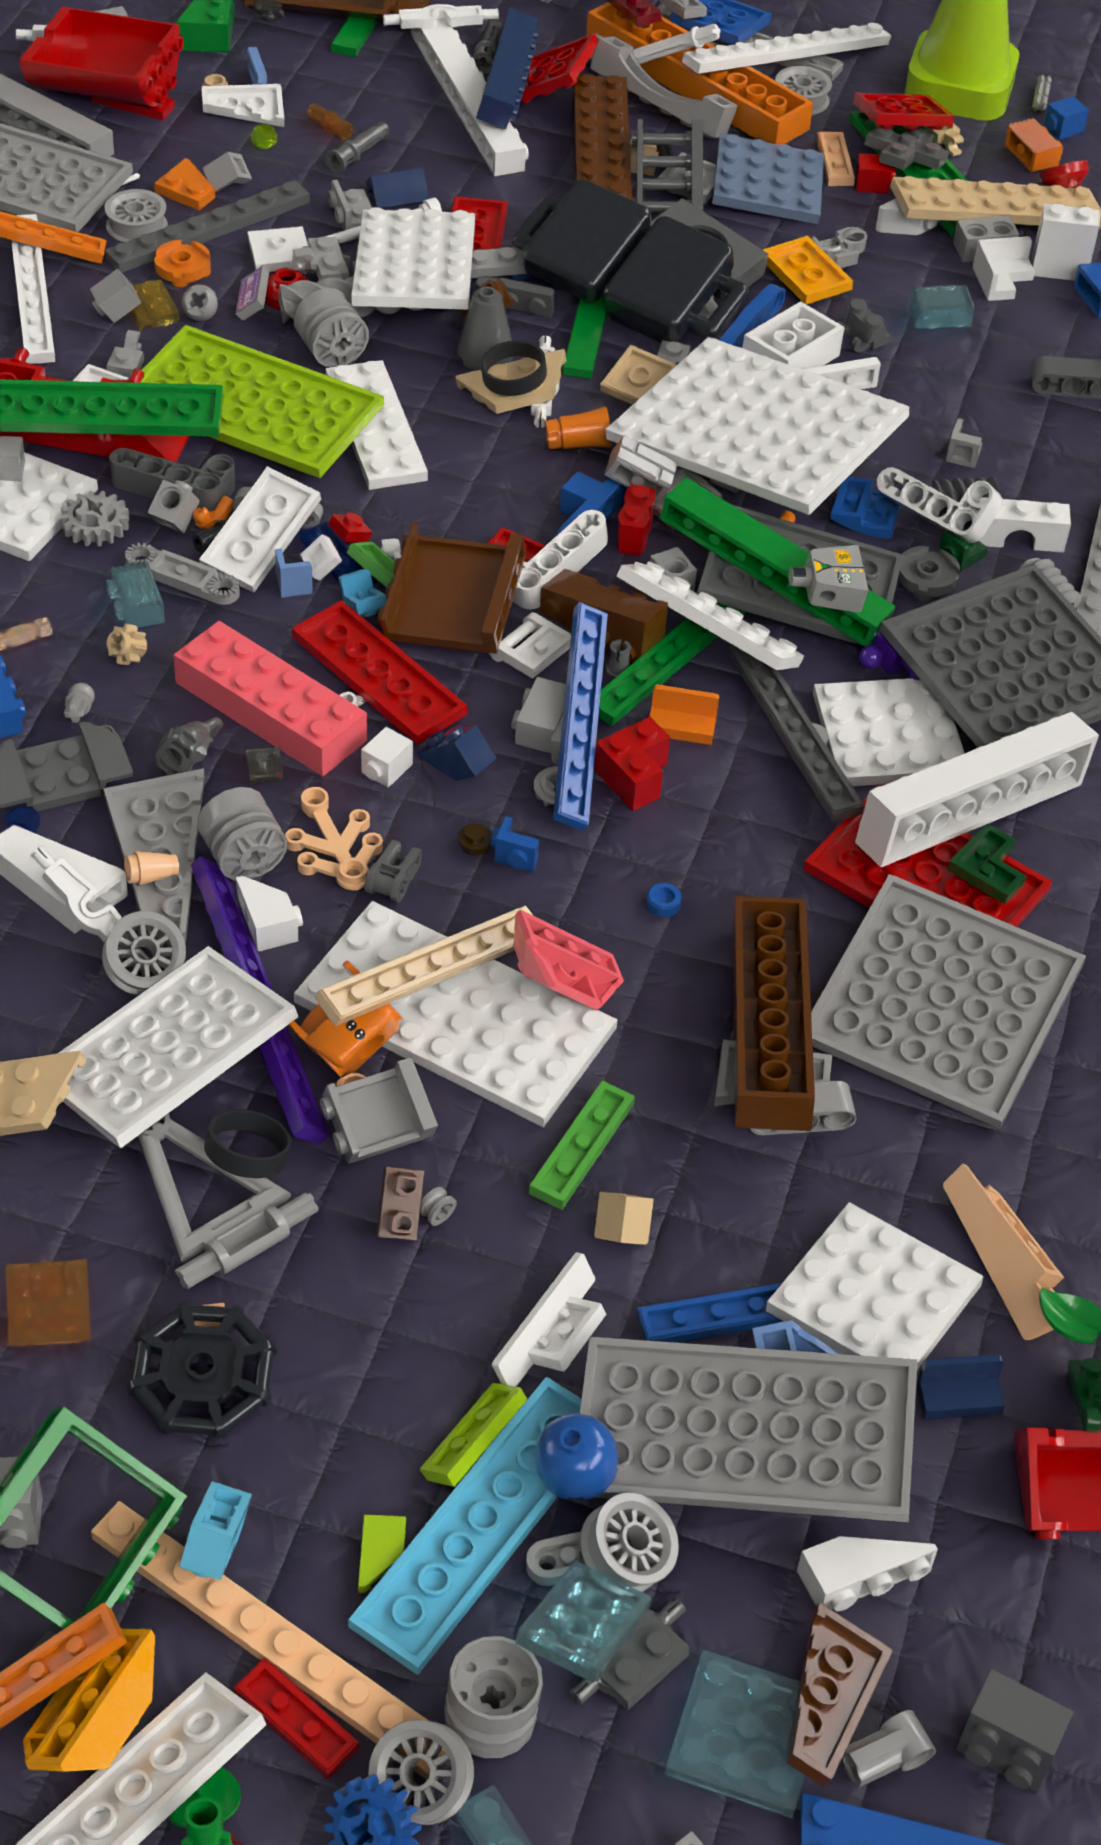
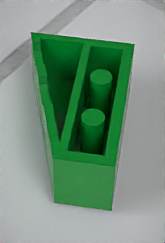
M193 0L176 21V24H179L180 36L184 40L182 50L229 52L235 14V1Z

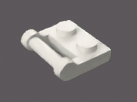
M533 612L523 619V624L500 642L497 654L489 653V655L495 661L501 662L503 660L533 679L570 648L571 634ZM530 633H532V635H531L528 639H526V640H525L523 643H521L518 647H516L515 649H513L514 646H516L519 642H521L524 638H526Z

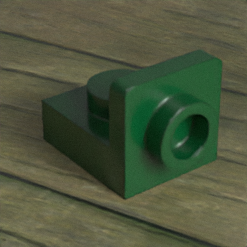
M950 531L943 533L940 549L947 551L958 561L960 572L986 557L988 549L980 541L975 543L964 542Z

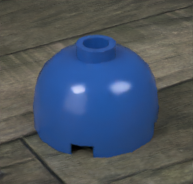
M580 1413L562 1415L548 1423L540 1433L535 1448L537 1473L545 1488L558 1498L569 1500L568 1497H582V1500L592 1499L606 1491L616 1478L619 1460L616 1441L606 1425L595 1417Z

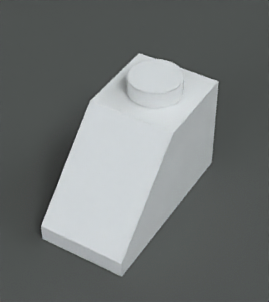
M895 198L879 206L876 230L883 233L920 235L937 226L938 220L906 218Z
M244 876L236 877L237 900L257 951L298 942V927L303 925L302 916L298 905L292 906L288 894Z

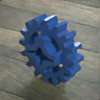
M371 1774L365 1779H362L360 1776L346 1783L344 1787L335 1791L333 1796L336 1801L326 1806L325 1811L333 1817V1820L323 1825L324 1830L332 1832L335 1838L327 1845H420L412 1838V1835L422 1830L420 1824L412 1822L410 1817L418 1809L416 1806L406 1807L403 1801L408 1794L405 1789L397 1794L392 1791L393 1779L389 1778L379 1784L377 1774ZM358 1799H369L368 1803L355 1804Z

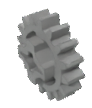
M89 491L86 496L76 494V501L68 499L67 507L61 508V527L64 529L66 537L73 536L74 543L84 540L85 546H89L91 542H96L98 547L102 546L103 541L112 544L114 543V536L122 538L123 530L129 529V510L125 508L124 500L117 501V495L115 494L109 497L105 496V491H101L99 495H94L93 491Z

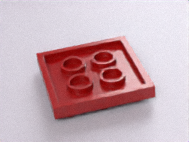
M589 34L534 55L525 82L521 104H526L539 95L547 96L560 87L566 89L573 86L577 82L580 72L585 69L588 59L594 54L593 51L599 41L596 34Z
M854 94L853 103L870 120L874 121L879 128L892 129L893 125H902L903 128L912 130L918 129V126H927V128L932 130H943L944 126L953 127L955 116L930 95Z

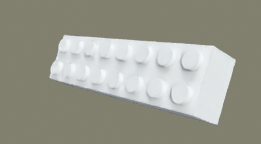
M1069 712L1059 717H1053L1049 721L1034 727H1028L1011 736H1005L988 745L979 746L975 750L960 756H954L950 760L929 766L922 771L909 776H903L894 782L875 787L869 791L855 843L880 867H884L1076 788L1082 784L1099 735L1076 714Z

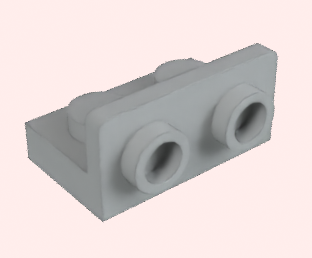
M332 180V191H328V202L330 208L334 207L337 223H341L344 231L361 226L363 209L369 210L372 208L364 189L342 191L338 180Z

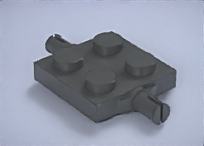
M627 1592L567 1644V1654L582 1667L586 1676L573 1689L569 1690L572 1700L576 1701L577 1705L582 1706L597 1690L613 1696L627 1710L634 1706L689 1656V1645L670 1628L673 1622L686 1613L684 1605L681 1602L678 1604L679 1600L673 1598L661 1611L655 1613L647 1609L631 1593Z

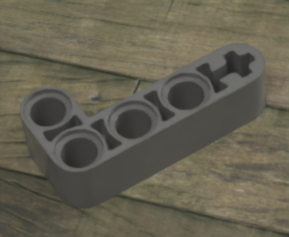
M1040 356L1032 362V388L1038 394L1101 399V360Z
M128 448L116 449L109 456L111 481L114 487L154 499L163 479L171 483L179 480L193 488L192 493L200 500L197 508L200 507L202 509L205 507L208 511H213L221 497H230L236 487L234 460L224 454L211 456L201 469ZM180 499L174 501L172 505L177 506Z

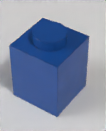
M1074 96L1048 104L1044 126L1059 140L1083 133L1089 109Z

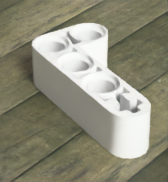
M893 467L884 469L877 478L878 489L891 501L946 532L950 531L967 543H975L985 535L1002 506L1001 495L986 481L972 483L960 502H957ZM894 484L902 485V486H903L902 491H900L899 489H897V488L894 487L893 485H894ZM923 494L921 501L914 504L916 497ZM989 494L987 501L979 504L981 497ZM948 507L947 512L943 516L938 517L939 512L943 508ZM972 520L971 527L963 531L965 523Z
M597 510L583 512L528 562L524 561L513 602L524 609L532 610L540 607L541 587L562 570L568 569L578 572L594 558L608 542L604 514Z

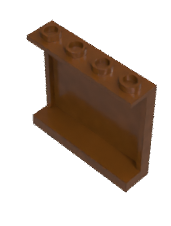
M412 522L409 533L404 534L402 539L401 558L395 560L393 583L389 582L387 585L385 607H381L378 613V625L382 626L384 636L390 641L497 654L526 557L523 535L511 533L506 546L419 535L417 522Z

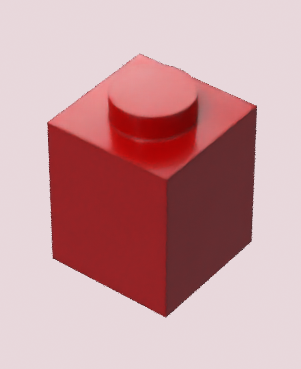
M859 153L855 175L856 192L888 194L889 185L893 177L896 176V167L879 162L880 155Z

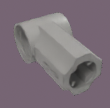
M906 1710L887 1720L879 1731L848 1745L842 1760L844 1769L851 1781L855 1782L858 1787H861L899 1768L902 1771H910L921 1766L934 1756L936 1748L912 1710Z

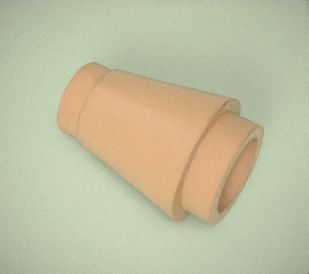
M134 851L133 855H126L124 859L126 880L129 884L136 883L137 886L178 875L179 862L177 855Z

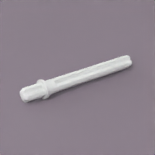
M714 23L701 28L695 26L689 32L633 49L632 53L637 62L642 64L692 47L701 48L705 43L719 39L721 31L717 24Z

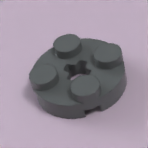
M917 546L906 550L903 553L898 581L908 591L913 592V596L921 601H927L931 597L943 596L954 591L958 584L960 566L955 557L942 549H939V553L929 551L930 546Z

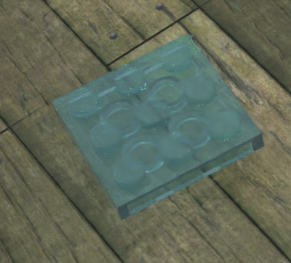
M703 1650L664 1775L793 1818L805 1775L787 1764L786 1760L800 1681Z

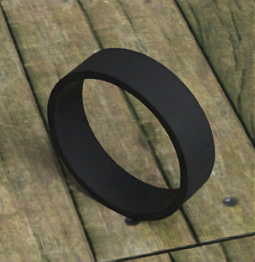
M522 340L506 341L493 346L481 359L483 383L493 393L503 396L523 395L537 389L547 376L546 359L543 350L534 343ZM509 357H528L540 363L536 371L520 379L503 380L487 373L495 363Z
M234 1109L221 1112L212 1118L208 1127L204 1149L208 1158L216 1166L228 1173L245 1178H267L278 1174L284 1169L292 1139L288 1130L274 1118L252 1110ZM228 1130L253 1132L273 1142L281 1153L270 1157L245 1156L225 1147L218 1141L215 1135Z

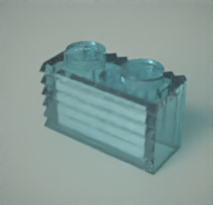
M948 285L947 287L941 286L940 288L938 286L935 288L933 286L930 288L926 286L925 288L914 287L912 289L909 312L913 318L915 329L971 326L975 306L966 285L962 287L960 285L957 287L954 285L950 287Z
M144 560L142 563L138 561L136 564L119 565L117 568L113 566L110 569L111 580L106 581L110 600L116 599L114 609L117 620H123L126 624L136 625L137 628L165 623L164 604L148 562Z

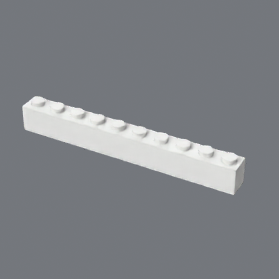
M437 19L435 28H411V35L493 175L500 176L525 171V160L529 157L528 147L521 141L518 130L513 128L510 120L507 128L503 129L476 118L486 82L482 71H479L476 67L474 58L468 54L466 45L460 41L457 30L450 27L444 19Z

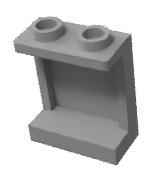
M412 1057L398 1061L395 1068L338 1087L334 1083L328 1084L325 1087L323 1098H320L323 1115L326 1120L332 1119L336 1130L333 1133L335 1147L340 1155L345 1154L348 1164L432 1137L438 1127Z

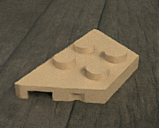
M561 349L545 353L546 379L537 389L518 396H503L493 393L484 385L481 370L455 376L457 387L461 390L464 388L470 390L475 400L486 404L487 408L496 414L553 400L556 393V385L561 378L562 364L566 363L565 350ZM525 357L517 361L494 365L490 367L487 373L503 380L520 379L536 371L540 363L532 358Z
M80 1050L0 1062V1136L48 1129L56 1115L57 1106L64 1101L71 1089L67 1083L76 1067L83 1068L86 1063V1057Z

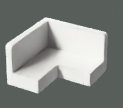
M1029 236L978 240L972 268L988 301L1015 299L1016 288L1013 282L1033 280L1035 270L1029 260L1032 244Z

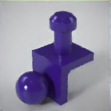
M880 631L876 633L872 645L863 647L859 652V662L867 669H874L880 665L889 675L903 667L910 674L909 679L920 680Z

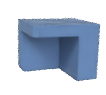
M275 549L276 579L281 598L313 594L311 562L285 564L282 549Z

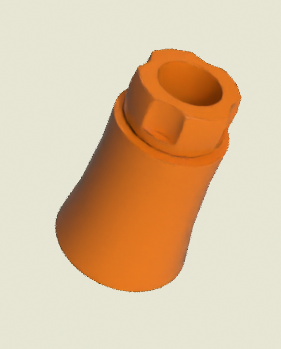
M603 406L591 411L560 416L558 419L545 421L548 448L557 449L562 447L563 450L587 447L611 448L612 441L606 438V428L610 426L607 407Z

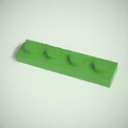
M602 1080L529 1185V1194L563 1210L633 1107L635 1096Z

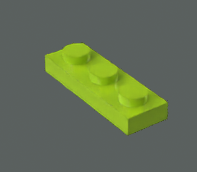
M492 1383L420 1467V1471L425 1479L455 1487L528 1400L520 1387Z

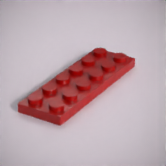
M343 600L292 627L293 639L415 744L418 745L433 733L443 730L467 715V704Z

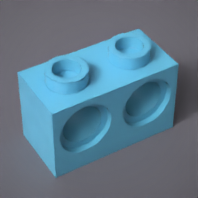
M211 1482L191 1524L180 1568L192 1571L199 1577H211L221 1581L240 1537L252 1496L251 1493Z

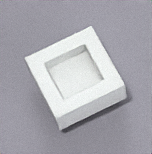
M323 534L300 554L304 562H311L312 577L319 581L342 561L330 538Z

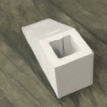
M839 1536L802 1551L797 1572L816 1606L820 1602L831 1610L843 1611L851 1607L861 1597L869 1594L879 1596L888 1592L898 1582L906 1579L916 1581L923 1578L931 1571L938 1549L935 1544Z

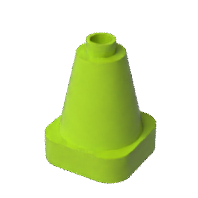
M941 0L929 30L922 32L918 38L909 64L904 94L930 95L955 116L976 120H993L1001 117L1006 111L1020 55L1018 49L1009 41L1008 0Z

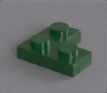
M989 823L949 861L947 869L1005 905L1024 886L1027 877L1002 862L1014 850L1016 839Z

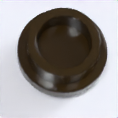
M469 824L459 831L458 843L466 854L479 856L484 854L491 846L492 833L486 826L481 824Z

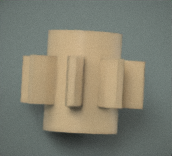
M125 623L123 628L115 626L114 631L107 638L108 655L117 657L116 661L118 664L129 665L131 661L139 663L140 658L144 656L147 650L146 634L137 632L136 625Z

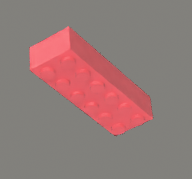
M217 621L173 654L175 682L322 777L367 741V712L221 621Z

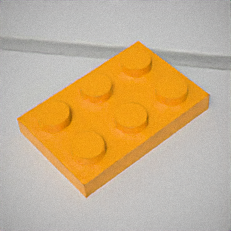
M809 236L763 249L768 253L766 266L806 305L852 290L853 280Z

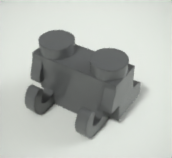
M853 299L850 305L846 306L843 320L845 322L848 321L846 327L842 321H839L838 324L844 326L843 336L850 334L854 338L852 348L856 352H862L870 348L874 350L891 343L892 336L886 331L883 317L873 314L867 308L865 300Z

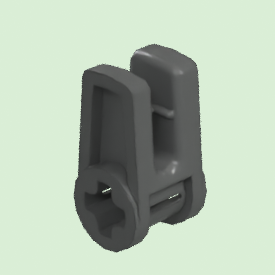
M392 840L377 862L371 866L365 881V892L369 894L377 892L389 896L393 902L400 903L407 887L421 865L422 849L417 847L411 848L409 853L403 856V861L399 864L401 859V843Z

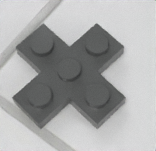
M876 126L866 135L864 144L881 150L879 162L902 170L912 162L938 170L947 162L950 152L942 149L939 144L933 143L934 134L927 132L925 128L920 126L915 130L907 129L901 135L894 133L892 129H883Z

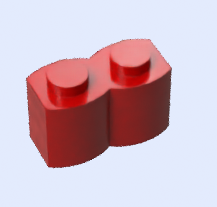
M631 485L626 490L624 507L620 510L616 548L619 553L640 556L646 550L648 533L653 525L654 488Z

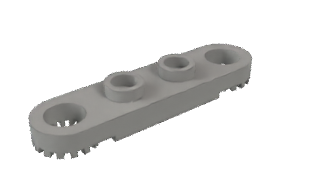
M137 543V546L133 544L131 545L132 547H128L125 551L126 566L134 573L220 605L231 604L240 596L238 579H234L232 575L229 577V574H221L212 567L164 549L160 551L151 547L150 544L146 546V543H143V545ZM141 556L147 557L145 561H143L142 559L141 562L139 561V559H137V561L135 559ZM226 587L230 588L231 591L228 590V593L226 591L222 593V591L219 592L217 589Z

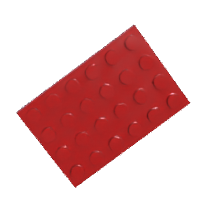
M867 797L862 801V803L864 804V809L867 802ZM863 814L846 818L805 860L803 870L869 909L888 875L891 874L1016 927L1025 920L1046 896L1053 882L1007 856L1002 862L1027 877L1024 886L1006 905L947 870L949 861L973 838L968 833L880 867L855 843Z

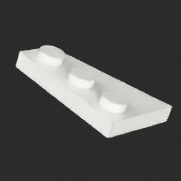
M281 84L201 86L203 112L284 127Z

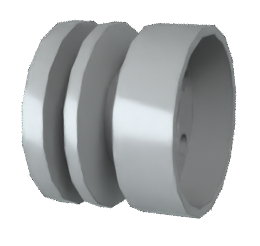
M333 288L316 290L306 296L297 306L294 314V327L318 363L325 367L348 365L356 360L365 350L369 341V329L346 295L341 291Z
M237 787L220 793L202 808L198 816L197 829L224 876L236 881V877L240 876L254 879L266 874L282 860L287 851L286 836L273 817L260 792L252 788Z
M502 1636L482 1637L466 1644L456 1654L449 1672L448 1692L444 1707L445 1725L462 1737L472 1755L484 1759L503 1758L519 1751L531 1738L543 1687L541 1666L534 1654L520 1642Z

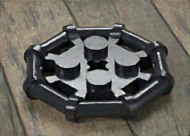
M187 1301L180 1302L177 1309L145 1332H138L134 1338L136 1350L131 1380L126 1385L129 1396L135 1397L159 1425V1431L166 1435H169L171 1432L217 1435V1438L220 1439L226 1437L227 1431L259 1407H266L271 1400V1396L268 1393L273 1356L277 1354L276 1345L264 1337L244 1314V1308L238 1305L230 1308L191 1305ZM194 1321L221 1323L219 1328L195 1326ZM183 1324L185 1330L181 1332V1337L174 1342L173 1339L168 1342L162 1340ZM236 1329L250 1345L243 1348L238 1344L236 1346L231 1340L230 1334ZM151 1354L161 1355L159 1372L148 1373ZM200 1360H207L208 1367L212 1369L204 1375H198L196 1371L191 1370V1366H198ZM256 1361L253 1383L242 1379L244 1362ZM162 1386L168 1392L172 1402L167 1409L152 1390ZM238 1392L245 1397L221 1415L219 1406L227 1404L231 1400L232 1395ZM184 1407L209 1409L210 1418L181 1416Z

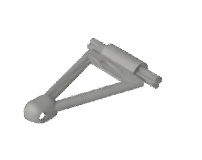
M169 1113L137 1136L181 1262H186L205 1251L175 1270L176 1275L180 1279V1284L184 1288L187 1287L189 1289L216 1272L221 1275L227 1274L290 1236L289 1228L319 1210L314 1202V1197L306 1192L277 1209V1207L290 1199V1192L267 1178H245L222 1170L206 1155L204 1149L205 1140L170 1119ZM167 1138L256 1195L191 1232L160 1141Z

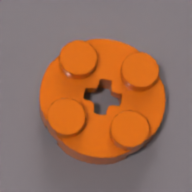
M173 240L162 244L156 250V257L154 258L156 273L161 278L171 281L175 287H186L189 282L197 281L211 274L210 252L201 243L191 241V245H182L181 240Z

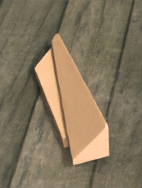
M962 1164L943 1183V1188L1024 1340H1032L1054 1330L1042 1313L1039 1293L1042 1287L1055 1292L1052 1288L1064 1278L1000 1193L990 1185L984 1188L970 1168Z

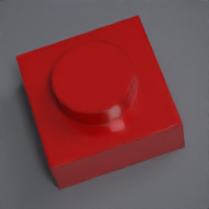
M354 513L332 514L328 523L330 528L344 542H369L373 533L363 522V519Z

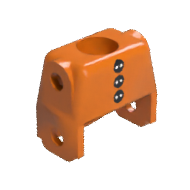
M348 960L342 964L351 977L360 973ZM318 1004L306 1017L301 1026L294 1020L288 1026L342 1078L344 1075L358 1070L398 1031L399 1022L403 1018L390 1004H387L335 1026Z

